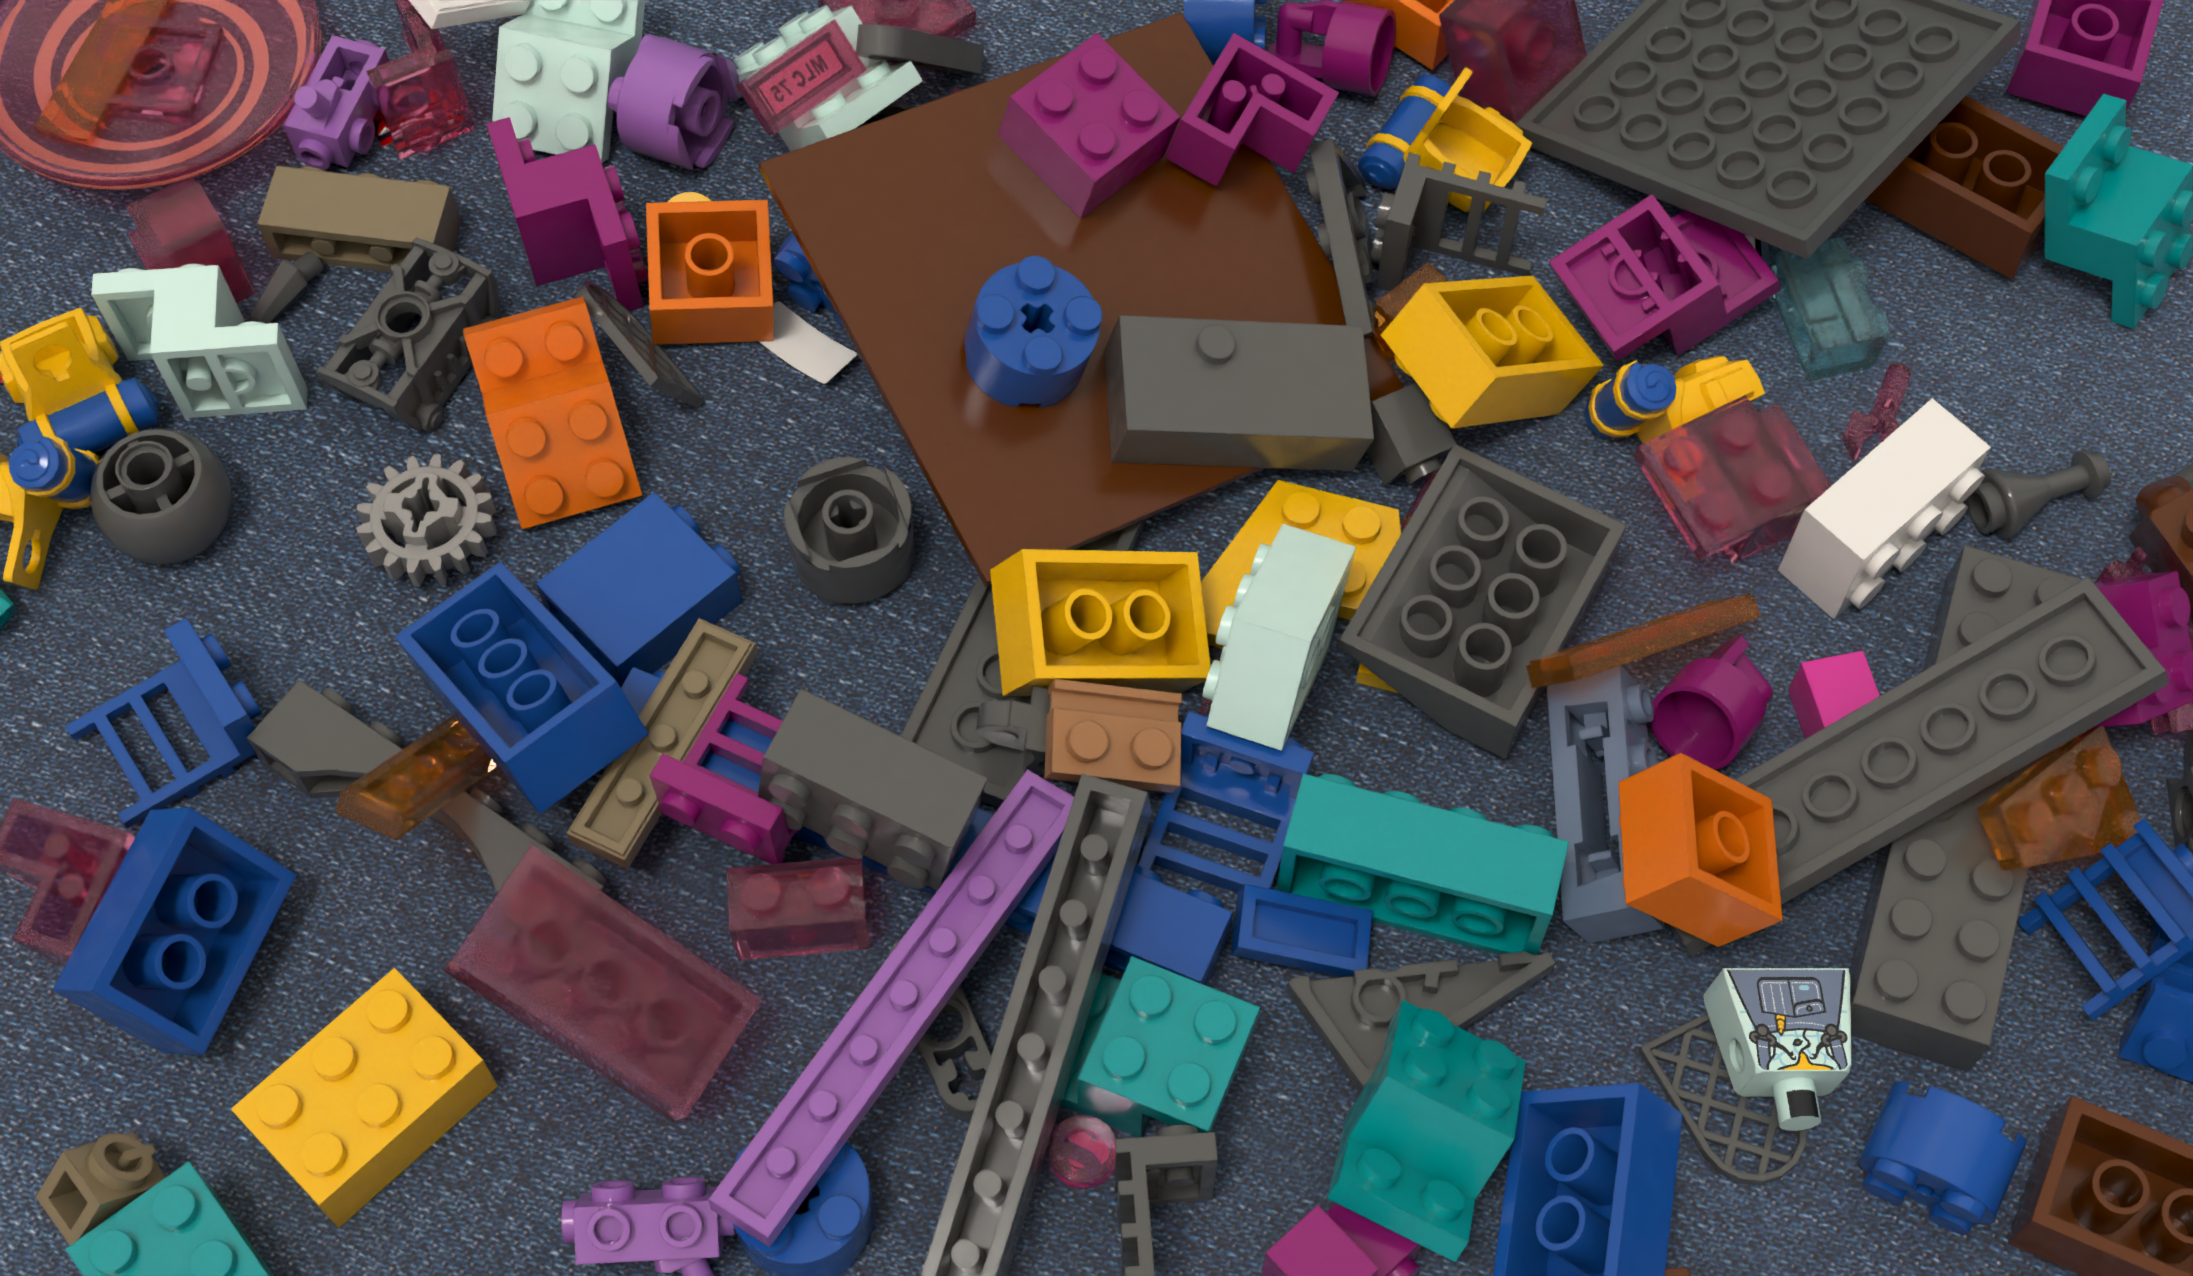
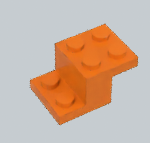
M583 296L463 329L467 348L482 392L486 417L521 529L642 496L613 392Z

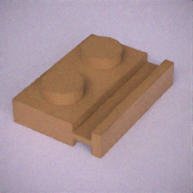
M1054 679L1048 685L1047 696H1050V708L1046 718L1044 779L1079 783L1081 774H1086L1142 790L1172 793L1180 787L1181 722H1178L1179 705L1182 703L1181 693Z

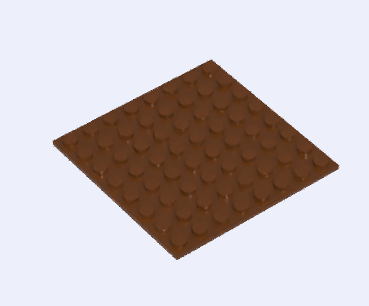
M1182 13L1105 39L1181 116L1180 120L1213 68L1211 61ZM1068 53L760 162L758 168L985 587L991 585L990 569L1021 549L1074 550L1265 469L1255 467L1111 463L1104 349L1119 315L1346 325L1334 268L1325 256L1269 159L1244 144L1239 148L1217 187L1164 158V155L1080 219L998 136L1010 96ZM1029 256L1044 257L1052 265L1075 276L1089 290L1094 300L1100 305L1103 313L1098 341L1080 382L1072 393L1062 401L1040 408V403H1020L1019 407L1004 405L992 399L972 380L965 362L967 358L964 345L965 331L982 286L997 271L1009 265L1020 263ZM1374 336L1364 339L1370 403L1404 388Z

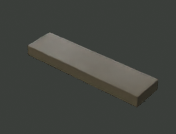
M698 619L638 716L649 735L629 748L621 757L609 763L566 833L570 843L629 869L662 814L649 775L663 753L681 762L685 760L735 675L739 673L745 676L757 657L756 643L705 620Z

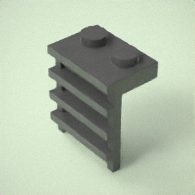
M1409 152L1396 193L1394 195L1384 192L1376 218L1375 228L1379 229L1371 251V262L1379 264L1376 288L1399 294L1414 247L1514 274L1529 276L1533 261L1511 256L1521 210L1543 215L1548 199L1525 193L1527 185L1525 182L1515 180L1512 189L1489 184L1490 173L1479 171L1477 180L1454 175L1456 164L1444 162L1441 171L1420 166L1421 155ZM1451 192L1472 197L1463 243L1442 237ZM1486 201L1507 206L1498 252L1476 246Z
M1173 1125L1159 1129L1156 1132V1136L1115 1139L1114 1189L1115 1194L1118 1193L1117 1227L1118 1234H1121V1275L1155 1276L1149 1205L1213 1200L1218 1161L1215 1132L1199 1133L1198 1128L1195 1126Z

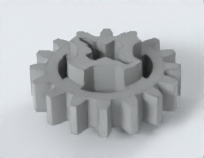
M434 454L427 467H420L414 456L408 457L407 471L400 474L396 469L390 466L386 467L384 472L388 482L384 486L375 483H369L366 486L372 503L357 505L356 510L363 524L356 527L363 546L366 547L365 550L374 567L383 565L389 579L393 581L397 580L407 571L413 586L416 587L421 586L426 574L434 573L440 585L446 584L447 570L452 567L466 575L470 572L466 558L470 554L485 557L488 554V550L482 537L496 536L497 533L492 515L497 513L491 494L487 493L482 476L479 473L469 476L465 463L461 460L456 461L449 469H446L440 454ZM448 493H451L460 498L467 505V507L461 506L458 498L448 497ZM387 533L393 534L396 542H406L405 548L394 543Z

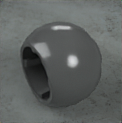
M146 429L132 433L119 440L106 451L98 462L91 481L90 504L96 525L103 536L124 555L146 563L158 565L176 564L190 560L205 552L217 541L224 531L232 509L233 492L228 472L218 455L202 440L174 429Z

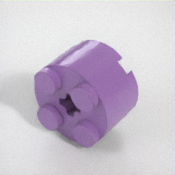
M652 34L645 35L625 76L617 77L613 81L608 93V107L610 110L617 112V128L622 144L631 151L684 168L693 169V165L704 168L710 165L722 151L732 130L734 119L725 117L728 99L738 101V73L730 59Z

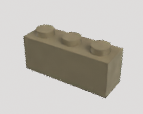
M276 166L257 225L272 258L296 261L305 253L312 252L325 265L390 272L394 264L400 265L412 250V241L416 237L453 252L462 220L451 187L439 185L433 181L418 180L410 182L385 179L370 173L358 175L334 173L311 166L301 168Z

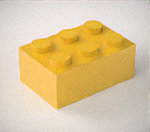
M1534 276L1424 283L1381 334V337L1394 352L1397 365L1406 374L1413 377L1430 400L1429 404L1434 414L1447 423L1451 429L1559 415L1604 366Z
M1021 549L990 569L1003 696H1031L1033 686L1048 689V685L1054 679L1172 693H1182L1206 681L1211 664L1198 552Z
M393 968L233 1106L231 1110L339 1229L497 1088L498 1085L484 1060L420 993Z

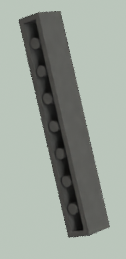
M1081 774L921 1276H1007L1152 814L1148 792Z

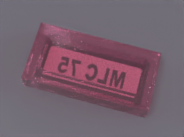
M834 19L826 22L736 84V87L767 135L770 136L782 130L866 71V68L860 58L856 56L855 50Z

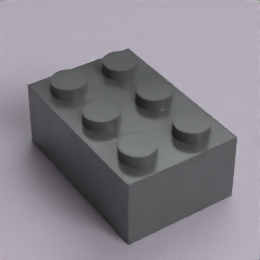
M801 688L763 757L758 797L783 808L787 828L800 830L804 826L826 837V843L833 850L846 857L862 859L864 855L888 867L887 872L889 875L906 886L922 889L926 885L938 891L973 824L988 778Z

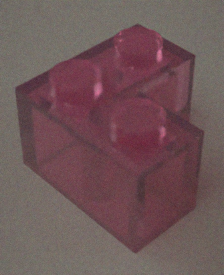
M192 176L126 206L136 226V229L126 233L146 270L180 268L186 264L219 265L236 303L255 295L225 226L201 184H196Z
M13 798L0 825V870L20 884L35 888L36 891L12 940L47 962L65 967L132 845L135 836L120 829Z

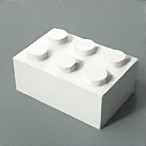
M1932 398L1804 510L1778 571L1833 619H1836L1851 604H1854L1858 609L1863 608L1885 584V580L1881 577L1893 567H1896L1900 572L1907 569L1925 549L1927 543L1923 540L1934 530L1944 535L1962 518L1968 509V506L1963 502L1978 488L1985 477L1979 469L1991 447Z

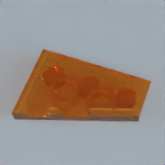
M2093 727L2052 750L1977 808L2002 870L2024 868L2100 854V850L2110 842L2117 848L2137 833L2133 826L2141 820L2123 776L2121 760L2117 752L2112 748L2104 727Z

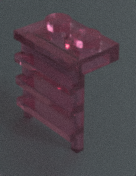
M409 0L393 1L404 31L401 34L410 54L366 71L391 143L400 160L418 152L429 151L438 144L476 130L450 50H445L439 29H431Z

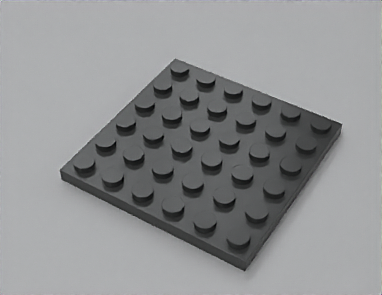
M1644 0L1515 125L1523 131V136L1532 142L1531 148L1647 195L1653 194L1659 200L1808 259L2021 39L2020 20L1960 0Z

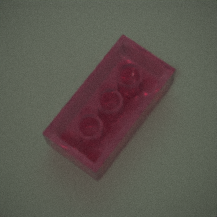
M533 845L521 856L443 969L444 972L671 1122L686 1118L762 1001L761 998Z

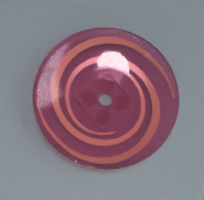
M0 0V150L21 166L51 180L73 186L109 190L142 189L167 185L205 174L230 163L255 148L286 121L290 111L296 104L294 101L295 92L300 87L307 85L309 77L321 55V22L315 1ZM154 65H164L156 73L149 75L141 74L149 71Z

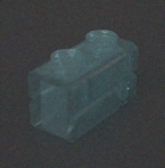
M1842 237L1826 240L1808 259L1783 249L1777 253L1771 266V271L1779 280L1781 290L1774 294L1773 298L1806 378L1809 381L1836 376L1842 371L1846 374L1869 369L1875 365L1884 343L1889 338V323L1883 308L1880 306L1873 307L1866 291L1868 288V274L1862 259L1859 257L1852 258L1847 244Z

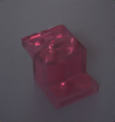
M1746 395L1639 445L1633 455L1699 561L1724 549L1731 562L1735 563L1793 535L1804 510L1832 486L1779 403L1777 402L1756 412Z

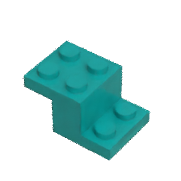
M2103 94L2045 173V259L2111 280V322L2134 329L2148 308L2155 310L2160 305L2166 293L2170 276L2176 268L2184 269L2193 255V234H2190L2191 220L2193 218V164L2129 146L2132 131L2126 127L2127 100Z
M1131 956L1121 981L1101 973L1060 1106L1136 1137H1142L1150 1117L1172 1126H1195L1198 1128L1199 1133L1211 1132L1258 1020L1260 1007Z
M1402 1000L1390 1020L1383 1056L1346 1116L1327 1199L1456 1262L1469 1242L1475 1199L1514 1141L1526 1060L1515 1056L1510 1049L1497 1041L1483 1040L1453 1025L1444 1015L1437 1011L1421 1009Z

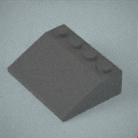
M1454 444L1340 637L1338 646L1447 731L1501 758L1507 759L1547 686L1546 681L1552 677L1614 564L1627 525Z

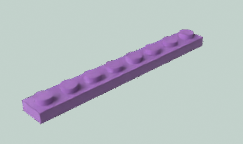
M1027 769L708 1199L711 1210L768 1247L773 1244L1056 853L1074 796Z

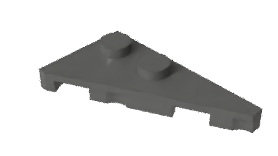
M1329 139L1310 145L1314 168L1306 171V177L1313 200L1316 204H1322L1325 222L1317 225L1318 236L1325 256L1328 259L1333 258L1346 326H1363L1364 339L1376 336L1375 308L1372 301H1368L1365 286L1366 283L1373 282L1371 251L1368 240L1369 224L1359 199L1360 196L1366 195V186L1363 177L1335 141Z
M1516 952L1500 954L1496 961L1458 965L1457 959L1402 965L1399 969L1393 971L1371 968L1354 970V974L1351 977L1314 981L1309 980V975L1295 977L1288 982L1286 992L1356 1089L1361 1093L1383 1056L1390 1020L1402 1000L1421 1009L1437 1011L1444 1015L1453 1025L1464 1030L1552 973L1556 962L1548 952L1541 955Z

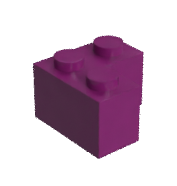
M1233 33L1180 120L1164 158L1215 187L1219 184L1242 144L1295 173L1339 92Z
M2178 571L2111 578L2095 582L2096 587L2166 670L2168 685L2094 727L2141 724L2192 702L2193 652L2187 626L2190 619V602L2187 593L2180 587Z
M1337 1203L1327 1212L1317 1205L1265 1253L1261 1276H1415L1420 1267L1414 1260L1419 1254L1421 1245Z

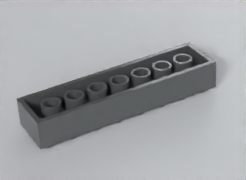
M1964 545L1944 582L1923 671L2083 579ZM2055 749L1879 849L1849 970L1851 1036L1967 1073L1989 1048Z

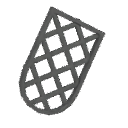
M587 280L576 291L577 296L584 297L590 315L651 387L698 409L706 401L705 398L660 345H653L652 335L640 321L606 290Z
M1708 1013L1690 1022H1685L1680 1027L1640 1046L1638 1050L1669 1102L1683 1114L1682 1123L1695 1142L1696 1147L1718 1173L1737 1183L1762 1185L1780 1180L1797 1165L1806 1146V1129L1798 1131L1781 1129L1779 1127L1775 1099L1773 1100L1770 1116L1745 1109L1748 1097L1739 1095L1737 1106L1712 1099L1717 1078L1730 1082L1731 1080L1728 1071L1720 1068L1722 1054L1715 1034L1697 1029L1710 1022ZM1683 1036L1678 1055L1658 1050L1661 1046ZM1691 1038L1716 1045L1711 1065L1687 1058ZM1656 1059L1676 1065L1672 1083L1669 1082ZM1684 1068L1709 1075L1704 1096L1679 1089ZM1681 1100L1701 1106L1697 1125ZM1709 1109L1734 1116L1729 1137L1705 1130ZM1743 1119L1767 1126L1763 1148L1738 1140ZM1776 1129L1797 1135V1147L1792 1156L1771 1150ZM1707 1141L1727 1147L1724 1161L1715 1154ZM1735 1150L1760 1157L1757 1174L1743 1173L1732 1168ZM1769 1160L1784 1164L1779 1170L1766 1173Z

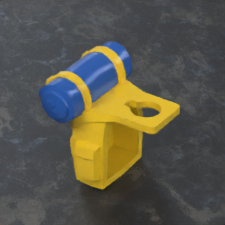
M1465 67L1452 87L1434 75L1423 74L1418 77L1413 85L1403 92L1399 105L1386 124L1366 144V150L1358 162V169L1362 177L1371 184L1382 189L1392 190L1398 187L1410 152L1421 155L1420 166L1441 171L1444 162L1456 164L1454 175L1477 180L1479 171L1491 174L1489 184L1505 187L1517 172L1532 142L1523 136V131L1501 116L1500 112L1491 107L1483 109L1472 101L1457 95L1473 73V71ZM1451 192L1449 202L1462 211L1469 212L1472 197ZM1486 201V202H1485L1484 211L1488 208V206H1489L1492 202H1489V201Z
M81 307L40 322L0 341L2 351L0 354V374L4 387L15 403H24L29 422L17 428V446L27 441H39L43 435L62 438L68 443V447L72 449L89 450L96 453L114 445L132 433L160 424L158 417L160 414L157 408L159 403L154 393L136 377L122 380L120 375L115 372L113 364L117 361L118 354L112 339L96 316H88Z
M1720 355L1707 359H1698L1681 367L1674 376L1666 367L1654 363L1641 365L1635 360L1628 365H1623L1616 372L1617 376L1614 379H1609L1602 384L1599 383L1591 390L1592 394L1588 398L1584 415L1586 424L1591 431L1605 439L1628 437L1636 433L1655 460L1676 504L1681 506L1707 492V486L1686 445L1684 436L1734 414L1766 393L1758 375L1748 360L1728 361L1725 356ZM1673 458L1679 462L1683 469L1686 485L1676 473Z
M43 435L39 441H27L14 449L9 459L0 453V520L14 523L3 573V580L5 582L33 590L39 588L50 540L63 508H91L90 487L96 466L100 461L98 455L89 450L72 449L68 447V443L62 438ZM31 540V558L27 568L24 570L23 554L26 545Z

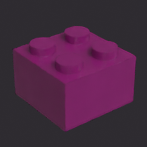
M2034 0L2005 93L2084 116L2090 113L2103 94L2127 100V111L2142 82L2164 0Z
M1096 33L1010 96L998 136L1081 219L1165 155L1181 116Z

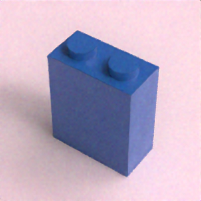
M655 492L536 583L545 608L618 682L620 687H622L633 667L653 674L676 656L699 618L711 624H716L743 602L737 576L741 574V570L734 558L719 544L711 548L699 536L700 529L692 516L678 504L670 508Z

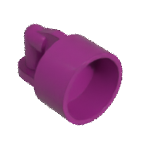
M1321 0L1301 4L1288 2L1283 4L1278 11L1276 42L1267 48V52L1311 77L1322 78L1323 84L1330 88L1375 97L1384 85L1393 56L1396 36L1395 14L1390 9L1348 1ZM1303 31L1325 35L1324 47L1302 43Z
M1741 633L1727 640L1707 658L1696 659L1684 665L1653 700L1654 718L1650 722L1651 728L1659 744L1670 756L1673 757L1683 753L1716 770L1728 765L1761 728L1766 705L1771 700L1773 691L1770 683L1744 653L1749 646V642Z

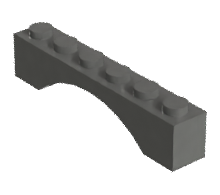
M299 679L247 737L263 765L311 798L348 796L382 800L415 810L446 827L473 851L489 872L494 883L500 913L511 936L564 972L614 911L604 887L607 884L605 877L596 868L580 858H575L572 863H569L553 852L556 848L554 843L533 825L524 823L519 829L502 817L505 814L502 807L483 791L474 788L468 794L452 783L454 777L449 770L431 756L424 754L418 760L402 749L405 746L403 741L384 724L374 721L368 726L354 717V708L334 690L325 687L319 693Z

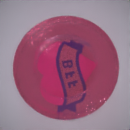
M1079 1115L1064 1120L1055 1128L1048 1145L1049 1164L1054 1175L1062 1183L1076 1189H1090L1104 1183L1114 1171L1116 1138L1109 1126L1098 1118Z

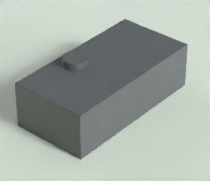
M1119 315L1105 346L1104 359L1111 463L1353 471L1374 440L1363 326Z

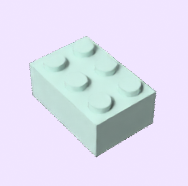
M1284 523L1281 525L1271 546L1264 543L1260 544L1250 575L1246 573L1243 575L1236 593L1234 605L1226 607L1218 628L1216 644L1223 645L1224 647L1220 661H1213L1203 689L1202 697L1212 700L1206 726L1280 751L1283 750L1328 653L1356 546Z

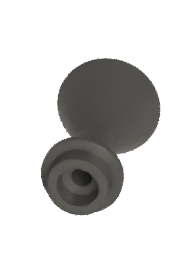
M2086 450L2074 453L2071 467L2044 476L1986 468L1981 471L1985 475L1983 481L1965 500V503L1968 506V515L1979 532L1987 534L1994 531L1997 537L2008 540L2013 538L2050 499L2078 490L2087 498L2099 497L2103 489L2110 485V469L2101 454L2097 452L2089 453Z

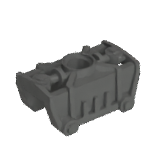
M416 237L412 241V250L400 265L394 264L390 269L391 278L349 334H342L338 339V350L326 366L320 365L316 372L319 381L333 392L348 399H360L380 409L383 408L386 413L402 424L419 432L423 430L432 433L443 421L444 403L472 366L463 329L501 319L498 285L492 271L455 252ZM462 274L472 278L460 295L442 300V295L438 291L441 285L447 286L456 283ZM420 315L422 317L420 324L414 330L404 333L415 316ZM404 354L405 372L388 395L378 391L382 385V377L379 370L384 363L394 365L400 356Z

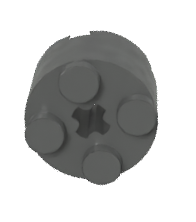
M838 457L813 466L798 480V487L790 500L787 499L784 508V523L796 574L804 585L816 594L820 601L831 606L872 601L886 595L910 578L915 557L912 508L908 491L895 473L886 467L885 471L867 465L866 459Z

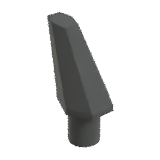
M312 252L305 253L293 263L283 259L274 269L248 322L274 323L303 296L308 285L307 283L323 271V264L320 259Z

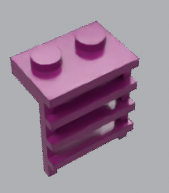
M737 673L685 760L681 762L663 753L649 776L662 814L725 842L740 851L753 855L772 865H778L784 860V851L794 833L799 834L800 830L787 828L783 808L758 797V792L701 766L707 754L711 752L761 775L765 754L720 733L727 721L731 720L773 740L783 720L740 701L750 682L749 678Z

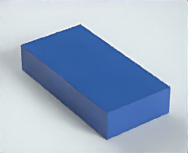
M1245 884L1238 891L1231 955L1341 978L1351 977L1354 974V970L1367 969L1373 910Z

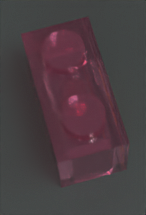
M838 858L727 868L729 932L738 960L871 948L867 884L862 859Z

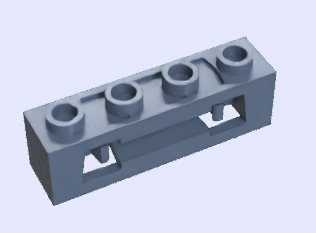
M1620 663L1548 680L1546 684L1557 838L1569 841L1560 880L1563 922L1589 944L1665 929L1663 921L1626 905L1623 887L1624 870L1622 836L1619 824L1620 802L1618 782L1658 764L1656 753L1648 742L1647 722L1653 721L1654 707L1649 690L1645 684H1638ZM1591 748L1595 751L1597 757L1604 756L1610 836L1619 844L1620 859L1614 855L1612 849L1607 850L1601 769L1592 762Z

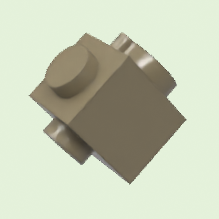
M133 1131L125 1134L111 1133L98 1138L96 1142L64 1150L36 1195V1198L70 1246L166 1177L157 1162L152 1158L155 1153L153 1146L143 1144Z

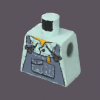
M1723 968L1704 993L1703 998L1734 1091L1742 1097H1774L1779 1127L1781 1129L1798 1131L1819 1125L1821 1123V1115L1817 1096L1831 1094L1849 1074L1851 1068L1849 969Z

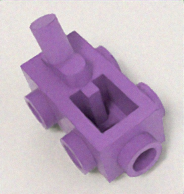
M332 35L321 56L318 55L313 59L308 72V80L305 86L300 87L295 92L294 100L290 102L285 112L283 123L294 153L304 164L322 170L328 169L331 163L349 167L355 153L366 154L370 150L375 135L373 119L379 108L390 109L393 106L398 93V79L393 73L386 49L379 48L377 45L366 40L353 41Z
M702 1177L671 1178L662 1182L663 1189L634 1191V1182L603 1181L591 1185V1193H582L578 1200L563 1201L561 1226L564 1244L575 1243L576 1265L653 1261L655 1271L659 1273H672L679 1269L682 1276H714L706 1258L719 1257L725 1243V1236L736 1235L733 1223L711 1210L708 1199L718 1186L705 1187V1179Z

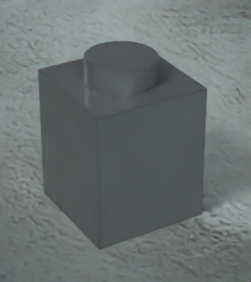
M1413 383L1371 402L1374 440L1366 451L1384 486L1406 477L1409 485H1414L1438 473L1442 466L1439 460L1450 452L1454 444H1457L1447 423L1434 414L1429 404L1430 400L1417 383Z

